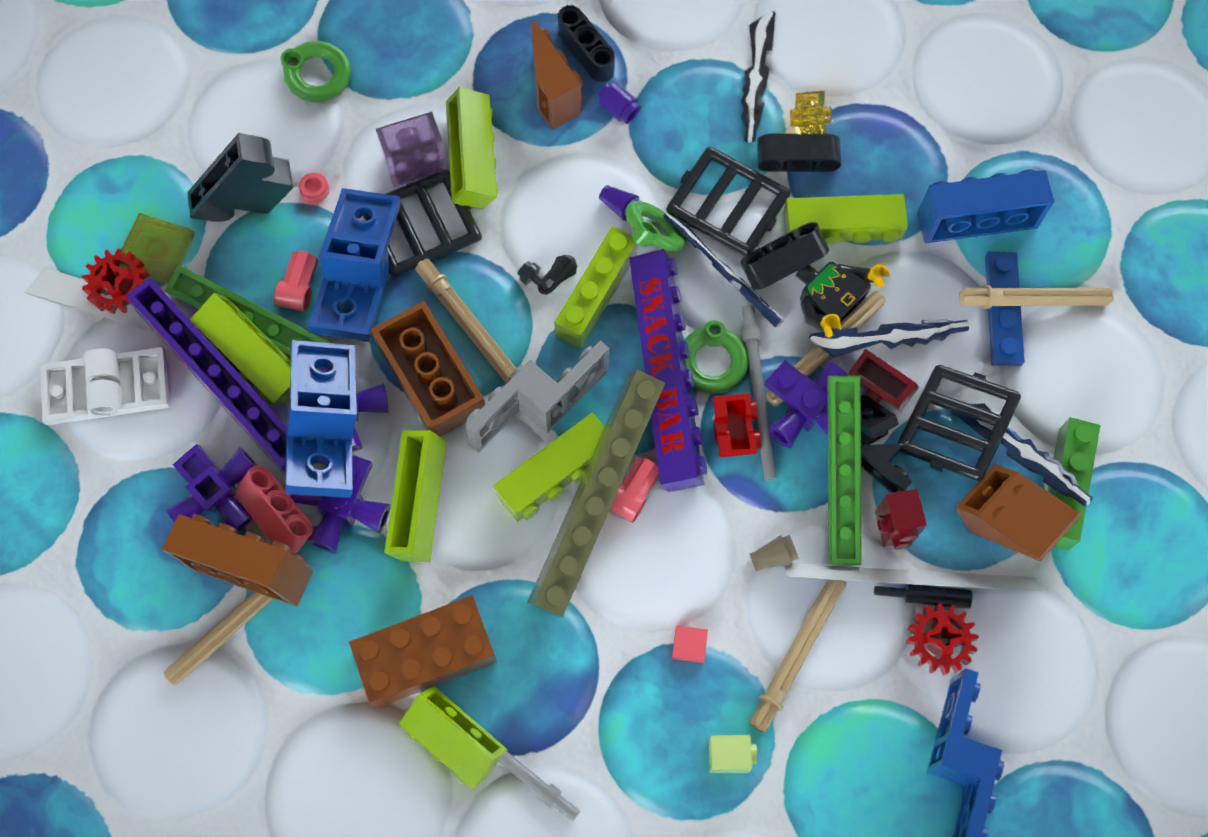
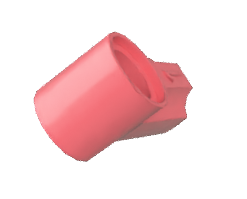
M301 250L292 252L284 280H280L275 289V306L300 312L308 310L312 296L311 284L319 262L316 256Z
M637 458L620 485L610 508L611 511L632 523L637 519L645 505L647 494L659 477L658 467L655 463L646 458Z

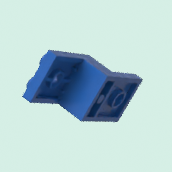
M346 188L341 189L319 255L323 281L308 323L309 333L369 342L371 336L370 329L374 326L389 276L387 249L401 206L400 196ZM364 215L372 217L367 221L358 220ZM343 307L353 308L351 312L346 314L338 311Z
M292 340L290 399L286 419L285 494L347 498L352 496V437L357 416L355 345ZM324 367L327 368L329 372H320L316 368ZM320 463L325 465L326 469L317 470L311 465Z
M967 668L950 679L927 773L965 786L952 837H987L988 827L984 825L987 813H992L996 803V794L992 792L995 780L999 781L1002 776L1004 761L1000 760L1002 750L963 737V734L967 735L972 725L973 716L969 715L971 702L975 703L977 701L981 684L977 683L979 672Z

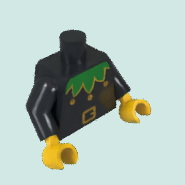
M828 262L819 272L811 265L798 270L795 276L806 284L800 296V306L805 322L824 331L825 336L828 338L833 336L832 330L834 328L842 330L841 322L867 298L872 286L870 283L874 282L878 288H882L885 285L882 277L891 276L886 265L877 264L872 268H862Z

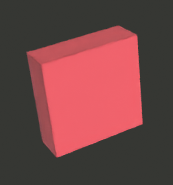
M676 625L672 659L704 663L708 629Z

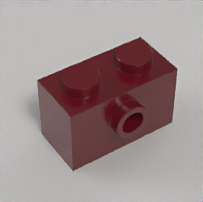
M866 348L848 372L849 376H860V384L866 388L865 395L877 403L884 400L900 412L903 411L919 389L916 382Z
M918 489L886 494L875 510L877 527L881 535L883 547L893 546L894 549L910 547L913 545L912 542L919 537L927 526Z

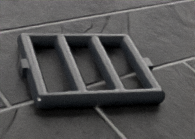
M707 147L692 170H686L680 182L682 184L666 206V211L680 221L746 256L756 249L767 231H772L777 222L775 218L786 203L787 198L790 197L791 192L785 186L713 147ZM713 160L726 167V170L694 215L680 206L709 163ZM738 174L751 181V183L719 229L705 220L735 175ZM762 187L775 194L776 197L746 243L730 234Z
M441 170L386 193V195L400 196V200L417 194L441 245L425 251L401 203L397 221L414 256L398 263L390 245H388L389 273L392 276H399L415 269L420 261L429 259L432 262L477 243L482 239V234L470 212L471 207L469 205L454 204L468 234L452 240L427 190L443 183L452 200L449 170ZM367 215L363 216L365 221L370 220L372 218Z
M936 365L897 442L903 444L899 452L930 463V468L942 472L943 469L970 479L981 481L1021 400V394L1010 388L986 381L985 375L974 372L972 376L943 365ZM944 378L1004 399L1006 402L999 415L942 395L936 391ZM930 403L993 425L994 427L988 440L924 418ZM917 429L981 451L982 453L975 467L912 444L911 442Z

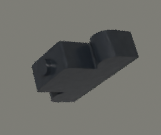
M238 133L187 192L190 218L222 222L234 217V209L264 214L271 212L293 189L289 160L273 157L271 143L268 139Z

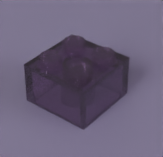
M432 112L376 128L382 156L393 187L407 185L417 179L441 172L444 169L448 170L443 140Z

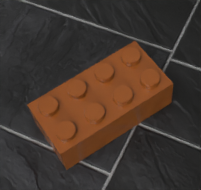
M425 301L370 329L376 346L426 430H431L441 437L465 424L468 416L475 409L479 408L481 410L485 406L482 394Z
M193 514L192 518L178 515L161 550L193 571L281 602L298 606L314 571L304 564L305 559L291 552L292 548L278 541H273L272 545L264 543L262 537L251 532H246L245 536L237 534L238 530L224 523H219L218 527L210 525V520L197 514Z
M473 595L349 641L369 704L374 709L421 692L427 687L437 686L497 663Z

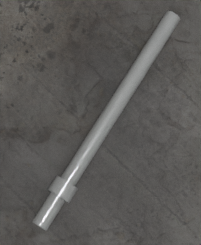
M748 305L742 307L744 323L742 339L743 343L747 346L753 399L757 405L756 422L757 430L760 432L761 437L760 453L763 476L765 481H772L776 479L771 434L768 431L769 419L758 342L761 341L760 329L756 327L754 307Z
M506 751L499 763L539 794V800L549 808L551 806L555 807L573 822L581 811L561 796V790L552 783L550 785L545 783Z

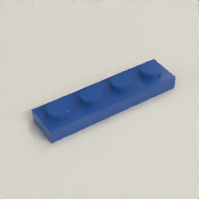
M987 252L985 256L986 284L992 288H1020L1017 252ZM992 306L988 309L991 365L1022 366L1025 360L1021 306Z

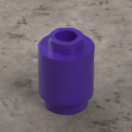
M618 82L607 83L600 90L598 95L600 97L599 105L619 122L623 121L628 124L640 112L641 106L638 104V99Z

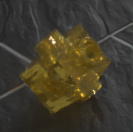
M825 91L796 93L795 109H790L791 127H796L797 134H827V124H832L831 106H827Z

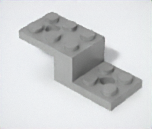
M601 340L594 347L588 346L580 355V361L573 368L568 367L562 372L558 378L559 383L531 360L524 366L519 365L511 373L510 381L503 388L497 387L488 397L489 402L481 410L477 408L468 416L465 428L470 446L479 453L520 411L548 434L609 371V347Z

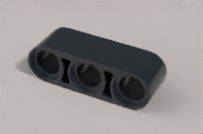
M574 5L562 7L558 12V34L561 40L595 81H609L613 78L615 71V53L581 9Z
M765 134L757 139L758 168L762 171L832 172L841 167L840 138L835 134Z
M810 222L747 254L741 259L740 264L752 289L760 290L823 258L828 254L829 247L818 223Z

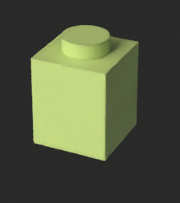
M711 735L708 739L709 773H749L752 770V764H757V745L751 744V735Z

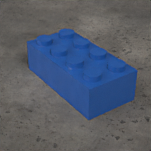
M1027 169L1018 174L1006 175L1005 173H997L987 178L977 179L976 177H968L957 182H935L929 185L917 215L924 243L927 244L1038 229L1055 201L1046 170L1035 171Z

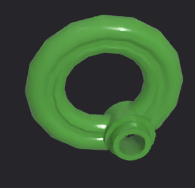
M323 41L305 42L296 48H289L281 54L284 81L291 92L302 100L315 103L330 101L339 96L348 86L351 76L350 62L343 51L331 43ZM320 57L331 62L334 68V75L328 83L321 86H313L302 79L300 72L304 68V62L310 58ZM291 62H297V63H298V64L295 65V66H290V65H289Z
M632 201L628 204L625 213L628 222L634 229L632 238L641 247L654 245L669 252H677L683 249L686 239L663 217L665 212L643 201ZM643 216L659 224L669 236L659 233L658 229L650 222L644 220Z
M720 321L707 322L703 328L690 333L684 340L687 342L690 351V358L686 359L687 369L692 371L694 378L693 388L697 391L708 394L725 393L736 387L745 377L749 364L747 349L740 338L727 330ZM716 328L720 333L714 335L709 330ZM708 345L710 347L722 346L725 348L731 359L729 369L722 375L713 377L699 371L695 363V356L701 347Z

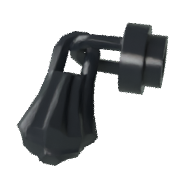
M561 255L556 257L551 269L543 278L538 276L541 267L535 262L531 263L530 261L525 262L517 274L520 276L519 280L524 285H528L533 281L541 294L548 295L564 280L575 275L578 266L573 256ZM551 279L554 283L548 288L546 282Z

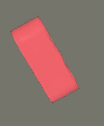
M262 466L250 468L236 488L237 499L271 543L273 541L281 542L292 548L291 552L296 554L312 535V524L290 495L285 494V489L268 469Z

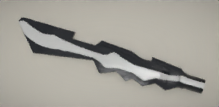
M775 11L768 12L749 25L753 66L744 71L747 83L742 88L744 95L741 99V104L744 108L741 114V119L745 124L744 140L749 143L756 140V131L760 125L765 104L761 102L766 91L769 67L765 66L766 50L772 51Z

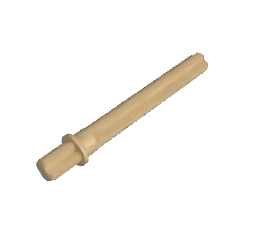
M429 259L420 261L415 269L427 284L428 292L435 294L507 384L510 381L511 373L516 369L514 364L447 282L448 277L445 274H441Z
M984 285L982 288H963L958 295L960 305L982 306L984 309H990L992 306H1107L1114 300L1113 292L1110 288H992L990 285Z
M873 291L841 322L842 329L857 327L858 330L884 305L885 297L878 291ZM816 345L794 367L808 378L831 355ZM769 390L767 392L766 400L774 407L779 406L783 402L772 391Z
M256 592L249 595L164 671L166 679L171 684L178 685L270 603L273 598Z
M827 579L765 694H760L759 696L761 701L749 721V724L754 729L766 732L777 711H782L783 706L781 704L846 586L844 580Z

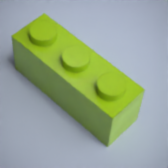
M434 685L418 695L399 723L407 731L409 737L420 742L431 752L437 761L444 763L456 774L462 783L469 785L472 789H475L488 778L508 750Z

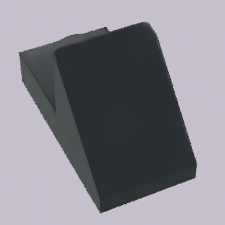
M865 394L860 396L861 445H870L888 434V430L899 425L896 414Z
M902 443L861 445V468L891 493L908 489L913 482L909 479L908 473L898 465L893 466L890 463L902 448Z

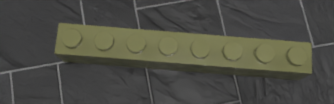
M638 369L628 374L527 603L556 616L563 617L665 385L664 382Z

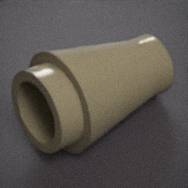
M780 535L757 551L749 554L756 571L792 565V561L799 559L790 535L783 538Z

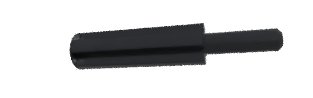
M906 584L905 588L875 586L873 589L875 595L904 598L905 603L936 606L938 603H942L945 607L954 605L955 608L970 609L973 599L972 591L966 589Z

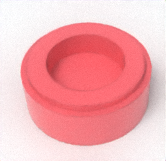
M309 173L300 180L299 191L305 201L319 203L327 198L329 185L323 175Z

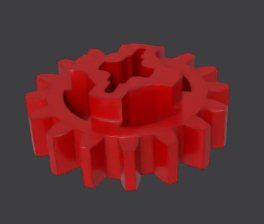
M117 248L115 255H113L109 250H105L104 258L101 259L97 255L94 256L96 261L94 266L91 264L86 265L90 273L82 275V279L88 283L82 287V290L88 295L86 299L93 305L95 304V307L103 312L106 309L110 314L114 315L117 308H119L123 313H127V306L131 303L126 295L146 281L144 279L149 277L150 274L144 268L145 264L139 258L136 259L137 257L129 251L125 255L121 249ZM119 265L129 266L131 269H128L127 267L120 268ZM101 294L111 295L113 299L102 297Z
M938 603L935 606L934 612L929 606H926L922 610L923 615L917 613L913 617L916 624H910L907 627V631L912 633L913 636L906 639V644L914 645V649L909 654L910 656L919 655L921 658L917 664L919 667L927 663L929 664V673H934L937 668H940L942 675H947L950 667L957 673L962 669L961 663L964 665L971 663L972 659L968 654H974L978 650L977 647L971 645V642L976 641L979 636L970 633V629L975 624L974 622L965 623L966 612L956 615L954 605H951L947 611H944L942 603ZM933 620L931 624L932 630L922 633L925 624ZM940 633L943 639L950 640L945 645H943L942 640L935 638ZM962 646L957 657L952 659L953 648ZM925 648L932 652L934 656H932Z

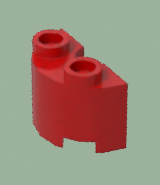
M750 393L713 396L712 404L715 416H712L715 445H718L719 449L718 456L723 458L757 454V449H761V437L759 431H753L752 419H757L756 401H751Z

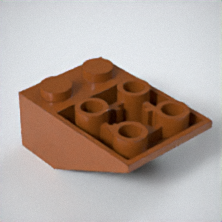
M534 20L531 22L537 109L550 128L554 130L581 115V102L583 101L581 87L583 83L579 74L575 70L571 71L568 67L563 52L560 49L556 50L552 45V39L545 28L541 29Z
M996 464L955 507L970 533L1038 561H1041L1080 517L1079 512L1022 474Z

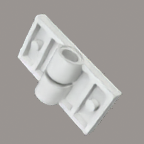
M163 347L116 353L113 350L103 348L87 351L82 359L40 365L42 422L46 426L170 407L166 351Z

